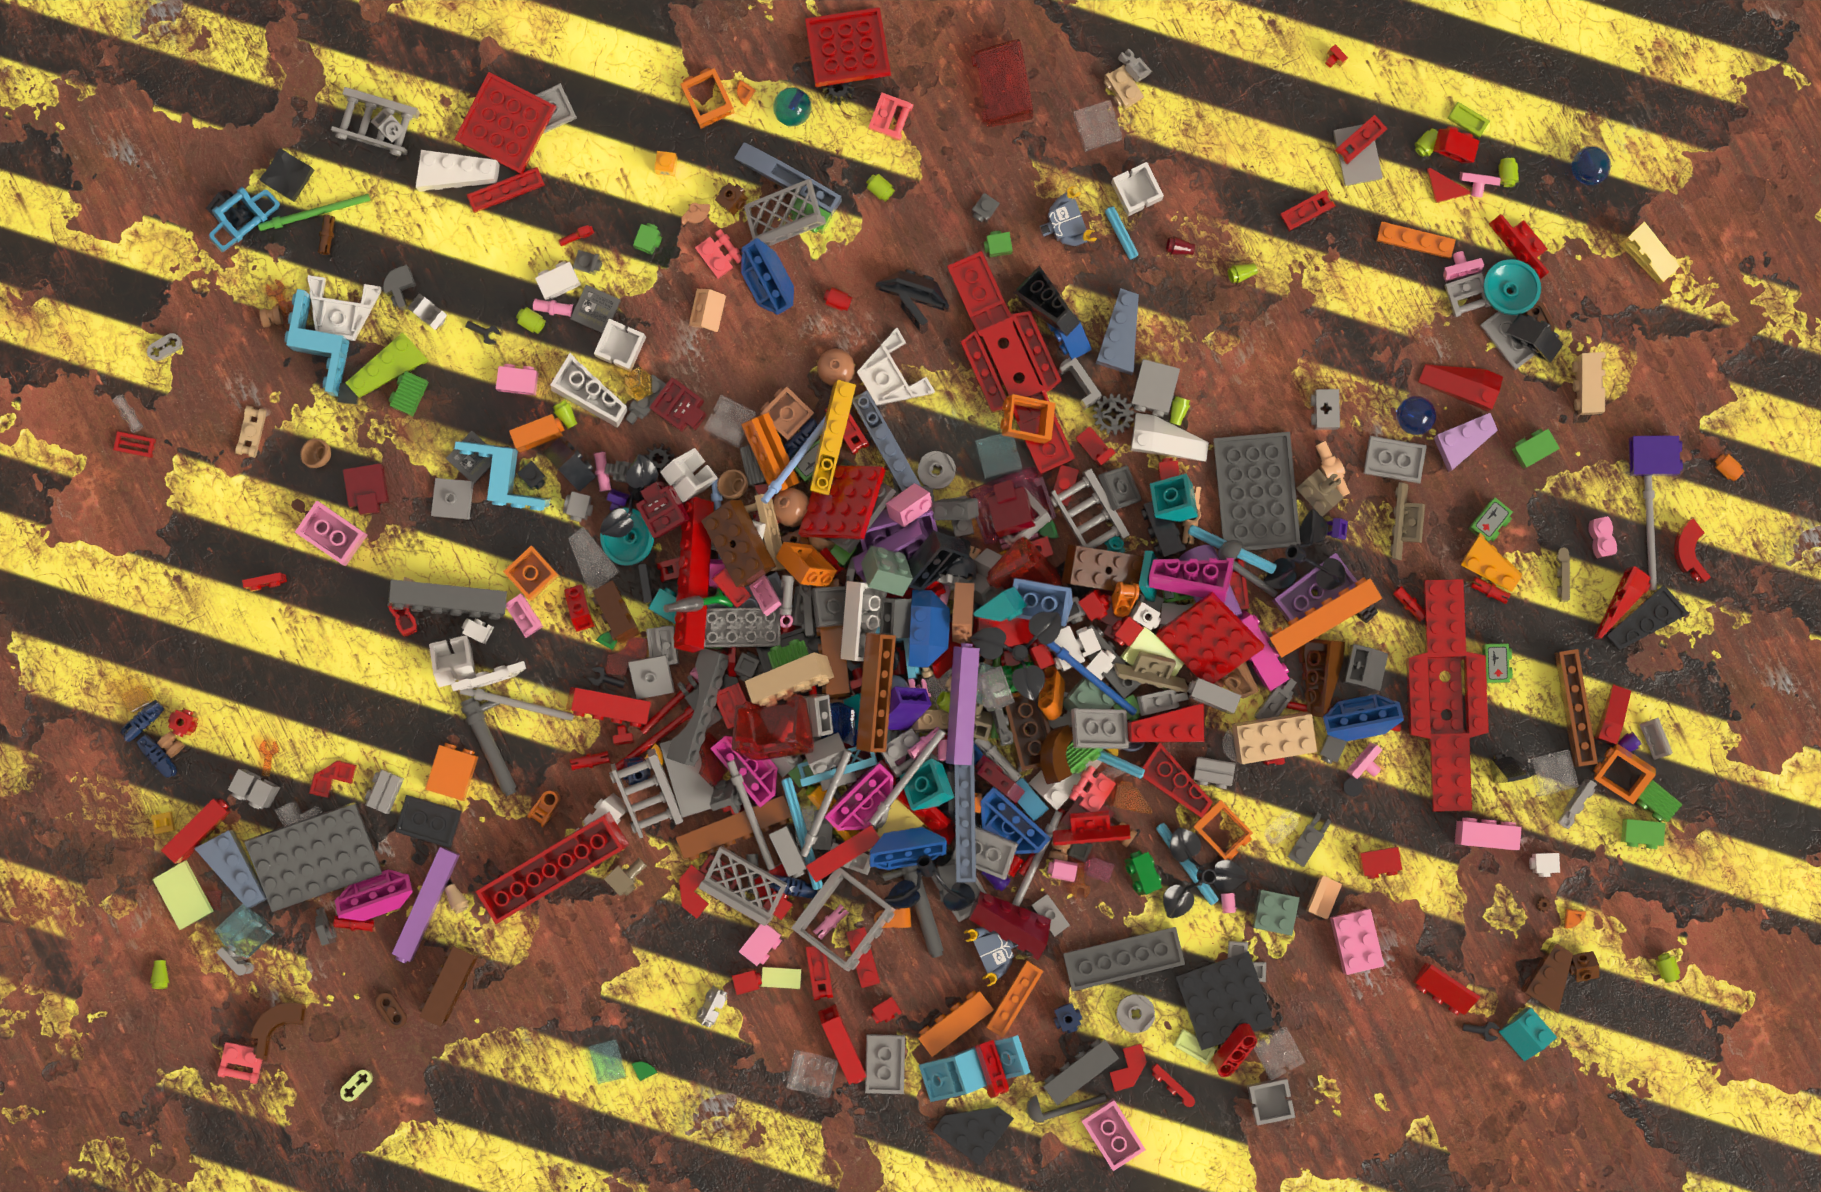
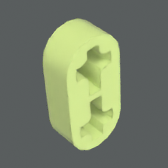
M366 1069L358 1071L341 1088L340 1095L342 1099L348 1102L355 1100L371 1084L373 1080L372 1073ZM360 1074H367V1083L362 1082L360 1085L357 1084V1082L361 1079V1077L359 1076ZM355 1086L356 1089L352 1092L354 1096L350 1095L347 1097L345 1089H351Z

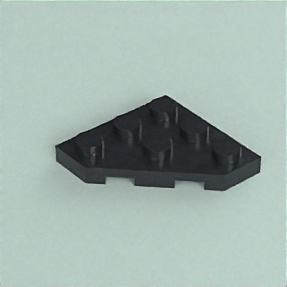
M998 1106L947 1114L941 1118L933 1132L980 1166L1014 1118Z

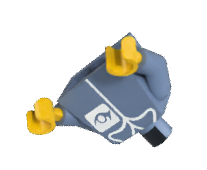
M1077 186L1069 187L1067 192L1057 198L1050 207L1047 216L1049 223L1040 226L1043 237L1053 233L1056 241L1071 246H1077L1087 241H1096L1097 238H1090V234L1095 232V230L1086 229L1075 199H1072L1081 195V192L1073 193V189Z
M983 927L965 930L964 933L970 934V939L966 941L974 942L987 973H989L982 978L983 980L986 978L990 979V984L987 985L989 987L995 984L1007 972L1014 957L1011 949L1018 945L1009 939L1007 942L1004 941L997 932H989Z

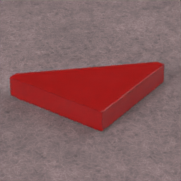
M1432 168L1427 169L1435 203L1471 194L1468 189Z

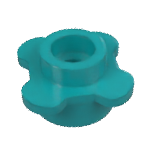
M1114 536L1104 542L1107 545L1108 551L1125 552V548H1123L1124 542L1120 537Z

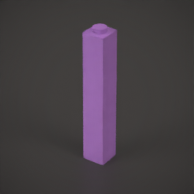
M961 643V647H954L946 763L956 765H972L980 648H973V644Z
M444 847L439 848L392 952L396 956V960L403 963L413 961L460 854Z

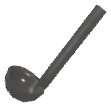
M1237 540L1224 542L1218 550L1219 559L1227 560V558H1234L1235 560L1241 551L1242 542ZM1233 562V570L1273 598L1277 595L1278 591L1237 562Z
M1104 1094L1042 1113L1037 1095H1034L1027 1102L1026 1113L1032 1121L1043 1123L1044 1120L1107 1102Z

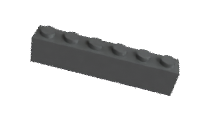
M391 579L389 582L387 606H392V609L403 610V607L411 608V611L422 612L425 609L431 610L430 612L435 614H441L442 611L450 612V615L460 616L462 613H465L474 618L484 615L488 616L489 619L498 620L505 615L507 591Z

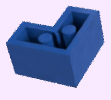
M1081 322L1068 336H1065L1047 323L1048 328L1054 333L1058 342L1061 341L1062 344L1059 347L1064 356L1068 355L1072 360L1092 350Z

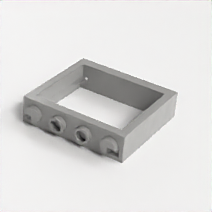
M840 867L830 875L791 929L844 970L850 971L857 967L860 962L858 959L861 955L869 951L872 940L874 938L877 939L881 935L884 924L892 920L895 915L893 913L895 908ZM843 878L847 879L885 908V911L847 962L805 931Z

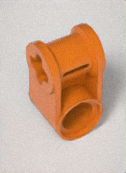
M1118 582L1116 584L1114 593L1111 596L1116 616L1125 617L1130 614L1139 596V585L1137 583L1129 585Z
M554 790L544 792L527 817L529 819L533 818L541 824V827H544L560 803L559 793ZM548 794L555 796L553 804L547 803L546 797Z
M895 908L893 912L895 914L889 923L886 922L882 928L911 927L910 908ZM880 910L875 914V923L885 910Z

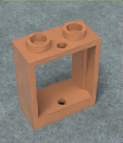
M955 582L952 642L959 644L972 643L974 583Z

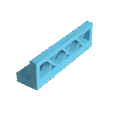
M856 747L847 749L851 752L857 751ZM858 750L855 755L851 754L854 758L851 764L846 766L843 775L878 764L875 752H870L872 758L866 760L858 757L861 750ZM808 761L797 764L802 778L800 779L802 787L833 778L837 769L833 767L830 771L806 777L803 767L809 765Z

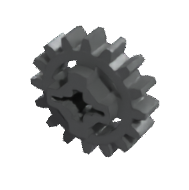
M1110 394L1109 399L1103 396V402L1097 401L1099 408H1093V411L1097 412V414H1094L1092 418L1098 420L1095 422V426H1101L1100 432L1105 429L1106 435L1113 431L1114 436H1116L1118 430L1124 433V427L1130 428L1127 422H1133L1134 420L1130 417V415L1134 414V411H1129L1132 404H1126L1127 398L1121 400L1120 394L1116 398L1113 397V394ZM1108 403V409L1101 412L1103 406ZM1116 403L1120 404L1124 409L1117 407ZM1111 410H1114V413L1119 414L1115 417V419H1112V416L1108 415L1111 413ZM1126 417L1123 424L1118 426L1119 419ZM1102 420L1108 421L1110 426H1107Z
M616 461V464H606L604 473L613 476L612 480L627 483L626 472L632 463Z

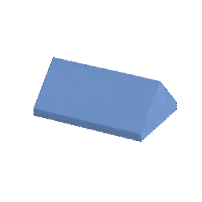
M1014 578L1013 587L1016 588L1027 604L1022 609L1024 613L1017 618L1030 620L1035 614L1040 612H1058L1061 617V626H1066L1073 605L1071 588Z

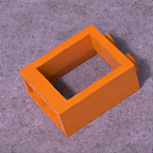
M715 68L704 69L700 72V75L696 77L689 76L680 84L700 129L735 113ZM713 77L726 104L700 116L688 88Z
M1014 394L1004 400L1002 406L1004 418H1002L1000 424L1003 436L1044 444L1051 441L1055 412L1054 402ZM1014 405L1041 410L1038 434L1011 429Z
M551 414L512 429L509 432L515 448L522 453L563 437L562 431H564L561 420Z
M783 542L775 557L800 584L829 587L837 572L809 544Z
M1617 744L1613 748L1610 747L1604 755L1606 757L1602 763L1598 762L1593 770L1595 772L1594 779L1634 804L1656 775V768ZM1617 756L1643 772L1629 792L1603 776Z
M1218 800L1205 813L1203 818H1200L1191 826L1223 860L1227 858L1231 860L1238 853L1236 850L1241 845L1245 846L1252 840L1250 836L1253 832L1222 800ZM1221 810L1244 832L1225 852L1202 830Z

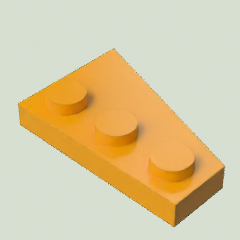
M1479 533L1461 563V566L1511 592L1522 577V573L1507 558H1503L1497 552V549L1485 540L1481 533Z

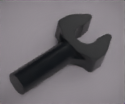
M467 321L465 328L482 335L484 343L488 345L497 344L496 341L489 338L491 333L501 336L500 331L493 325L487 329L470 321Z
M603 667L592 668L593 671L600 673L599 679L589 678L592 684L600 686L601 683L605 682L624 688L626 681L606 675L605 668Z
M1488 1021L1484 1026L1466 1023L1462 1025V1031L1482 1034L1485 1041L1491 1042L1498 1039V1037L1488 1033L1491 1028L1499 1029L1493 1022Z

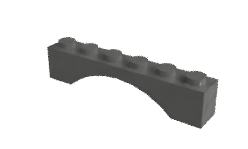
M706 648L700 650L695 664L699 680L697 706L687 726L672 739L666 758L695 767L699 759L701 745L705 740L707 726L711 721L713 707L717 702L716 697L719 688L722 686V678L728 667V655Z

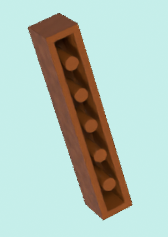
M839 579L832 580L829 587H840ZM816 586L812 588H824L826 586ZM843 626L816 627L817 637L821 636L818 652L828 657L834 678L829 679L828 684L822 685V693L828 694L829 698L850 696L847 660L841 659Z
M866 633L857 750L886 752L896 635Z
M1579 650L1555 653L1573 765L1574 767L1598 764Z
M784 795L768 801L761 808L759 806L752 807L762 833L771 830V825L778 823L781 826L789 823V818L792 817ZM742 811L679 836L676 840L683 858L693 861L700 858L699 854L706 851L707 854L718 851L717 847L724 844L725 847L736 844L735 839L742 837L743 840L753 837L754 834L746 812Z

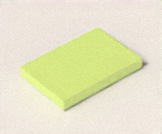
M1142 626L1144 629L1130 647L1126 648L1120 658L1133 666L1140 651L1175 659L1176 665L1171 676H1176L1184 663L1154 633Z
M187 860L153 879L179 930L214 912Z

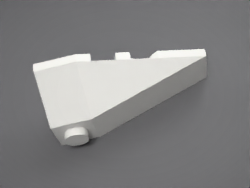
M1135 414L1130 451L1206 462L1209 442L1155 415Z
M1099 760L1089 761L1085 764L1086 768L1084 770L1086 771L1089 765L1097 769L1102 762ZM1041 770L1028 784L1055 810H1058L1072 793L1071 789L1081 779L1080 775L1082 772L1078 774L1072 773L1070 777L1061 782L1047 785Z

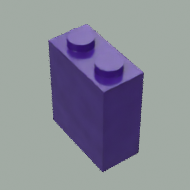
M1679 436L1630 437V476L1679 475L1683 469V462L1680 460L1682 441H1679Z
M894 687L891 690L889 730H908L932 705L926 689Z

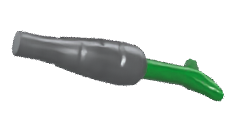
M717 588L715 596L706 598L691 596L672 604L664 605L663 608L665 612L698 611L703 606L719 603L728 607H732L733 604L723 595L722 590Z

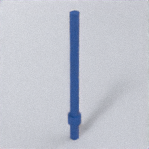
M1055 642L1047 644L1059 659L1069 663L1132 716L1136 714V708L1073 658L1066 648L1060 647Z

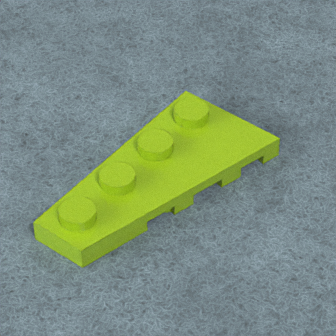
M402 332L352 376L346 384L360 398L381 387V385L393 381L401 374H404L405 371L410 372L419 365L429 362V360Z

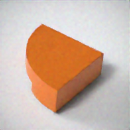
M739 80L737 95L740 102L746 107L756 90L742 80Z
M1566 909L1564 928L1577 926L1584 919L1586 911Z

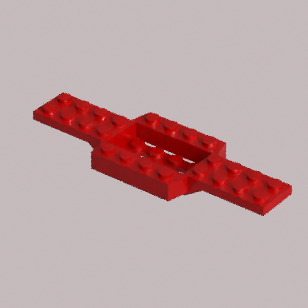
M982 251L948 265L947 269L975 329L960 344L991 413L1004 411L1002 406L1007 397L979 336L983 337L1009 396L1014 394L1049 401L1047 393L1060 384L1062 380L1031 311L1016 314L1010 313ZM1001 338H1006L1009 341V346L1005 349L998 346V341ZM1022 373L1025 377L1024 382L1016 383L1013 379L1014 375ZM1014 405L1013 416L1019 430L1038 434L1041 410ZM1055 413L1051 441L1044 444L1024 440L1040 475L1075 460Z
M1463 579L1424 580L1425 653L1406 658L1409 735L1428 739L1432 812L1472 811L1470 738L1489 733L1486 656L1466 651ZM1463 659L1465 680L1466 731L1463 728L1461 661ZM1442 671H1447L1450 674L1448 682L1440 680L1439 676ZM1445 709L1450 710L1452 713V717L1448 721L1443 720L1441 717V712Z

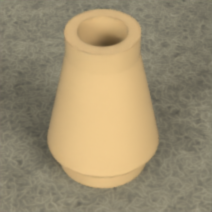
M451 884L444 889L451 911H454L455 914L461 913L469 907L468 900L457 889L455 884Z

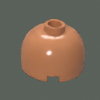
M833 348L820 356L817 362V372L819 378L825 384L833 386L837 380L849 382L853 377L855 365L853 358L848 352Z
M787 488L780 491L773 499L777 520L785 526L797 527L801 525L803 517L808 511L809 497L804 492L795 488Z

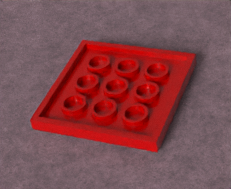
M880 7L805 19L816 87L891 76Z
M488 72L454 140L523 174L556 106Z
M836 466L829 495L812 491L807 506L808 511L803 517L798 534L801 537L864 539L886 469L882 466Z
M1213 592L1163 626L1156 633V636L1198 678L1212 684L1262 651L1265 646Z

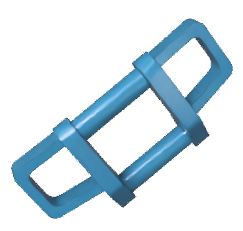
M240 187L237 193L221 206H216L212 209L214 216L220 224L209 234V239L221 252L226 251L236 242L241 241L242 237L256 225L266 221L267 217L279 208L280 203L268 190H263L251 198L247 191ZM263 196H267L274 204L265 214L254 203ZM242 199L243 203L255 217L237 231L223 213ZM222 227L233 238L226 245H221L214 237Z

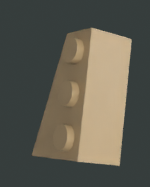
M1605 352L1582 353L1574 358L1572 362V372L1575 373L1576 378L1573 381V389L1577 393L1574 407L1576 411L1578 410V415H1594L1605 412V387H1603L1602 376H1605V369H1602L1601 363L1602 358H1605Z

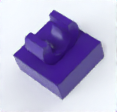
M612 489L607 497V500L612 502L610 510L620 508L621 505L625 506L629 501L628 497L630 495Z
M1333 518V521H1327V524L1332 526V531L1328 532L1327 535L1339 540H1346L1348 521L1341 518Z

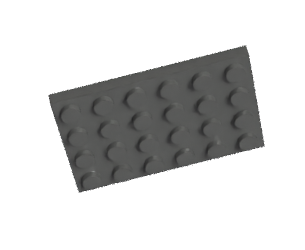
M1290 432L1214 438L1222 539L1242 542V548L1247 551L1286 548L1290 545L1301 544Z
M356 802L244 841L272 912L382 874V869Z

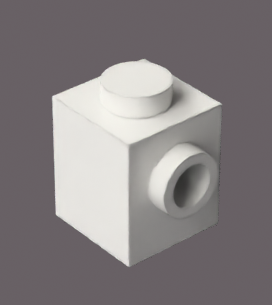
M1559 853L1532 854L1529 864L1530 869H1533V873H1539V877H1551L1550 873H1560Z

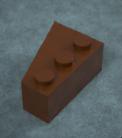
M613 580L592 590L594 594L592 600L597 608L600 606L603 612L600 615L604 623H608L611 629L609 633L614 641L617 640L622 644L641 634Z
M1552 942L1521 991L1549 1010L1559 1013L1573 953Z

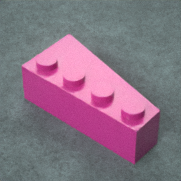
M1209 558V560L1199 561L1197 559H1190L1189 561L1154 559L1149 575V587L1204 598L1213 592L1222 602H1225L1233 571L1234 558H1227V560Z
M1241 610L1243 615L1239 619L1265 645L1262 651L1248 661L1250 663L1253 662L1252 668L1265 688L1272 691L1290 679L1287 675L1289 670L1284 663L1279 662L1277 658L1279 654L1274 647H1270L1268 643L1270 639L1264 630L1261 632L1258 627L1260 625L1258 618Z

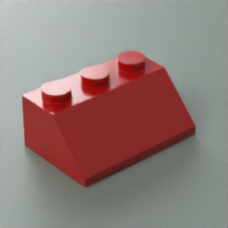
M1425 963L1413 981L1417 985L1415 987L1417 990L1424 994L1429 992L1433 995L1432 999L1440 1005L1444 1002L1450 1006L1448 1010L1457 1016L1459 1013L1465 1015L1480 999L1479 995L1432 964Z

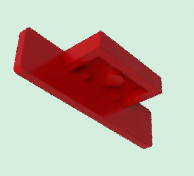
M1500 214L1489 223L1490 227L1517 260L1531 266L1540 280L1549 273L1538 259L1548 248L1525 220L1513 228L1505 217Z
M903 789L896 799L934 833L946 838L947 844H950L956 835V829L950 824L951 820L936 807L911 810Z
M1109 810L1070 814L1071 829L1053 831V845L1131 839L1129 824L1110 826Z

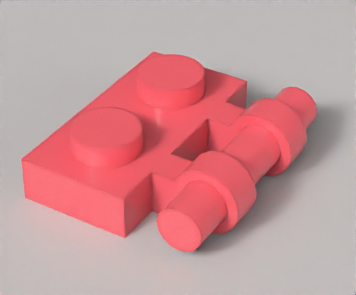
M721 229L715 232L719 238L716 242L709 237L695 247L717 279L733 269L729 261L734 258L738 264L742 259L739 249L733 246L728 234H724ZM722 245L729 252L726 256L719 249Z
M1091 765L1088 766L1086 771L1082 772L1080 775L1081 779L1071 789L1072 793L1069 798L1076 801L1078 796L1081 797L1082 800L1078 805L1088 812H1096L1100 810L1116 783L1102 773H1098L1096 778L1093 777L1092 774L1096 769ZM1087 782H1089L1091 786L1089 787L1087 792H1085L1083 788L1085 787Z

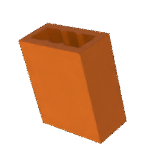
M445 743L444 746L439 745L425 790L465 801L478 756L474 755V751L463 749V752L455 750L456 746Z

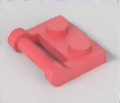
M881 92L868 129L900 141L902 137L901 132L908 113L912 111L914 105ZM899 106L902 107V111L893 131L889 127L896 108Z
M225 1042L218 1077L224 1078L228 1076L257 1084L262 1060L255 1058L256 1055L253 1053L254 1047ZM228 1063L251 1067L253 1072L248 1073L228 1069Z

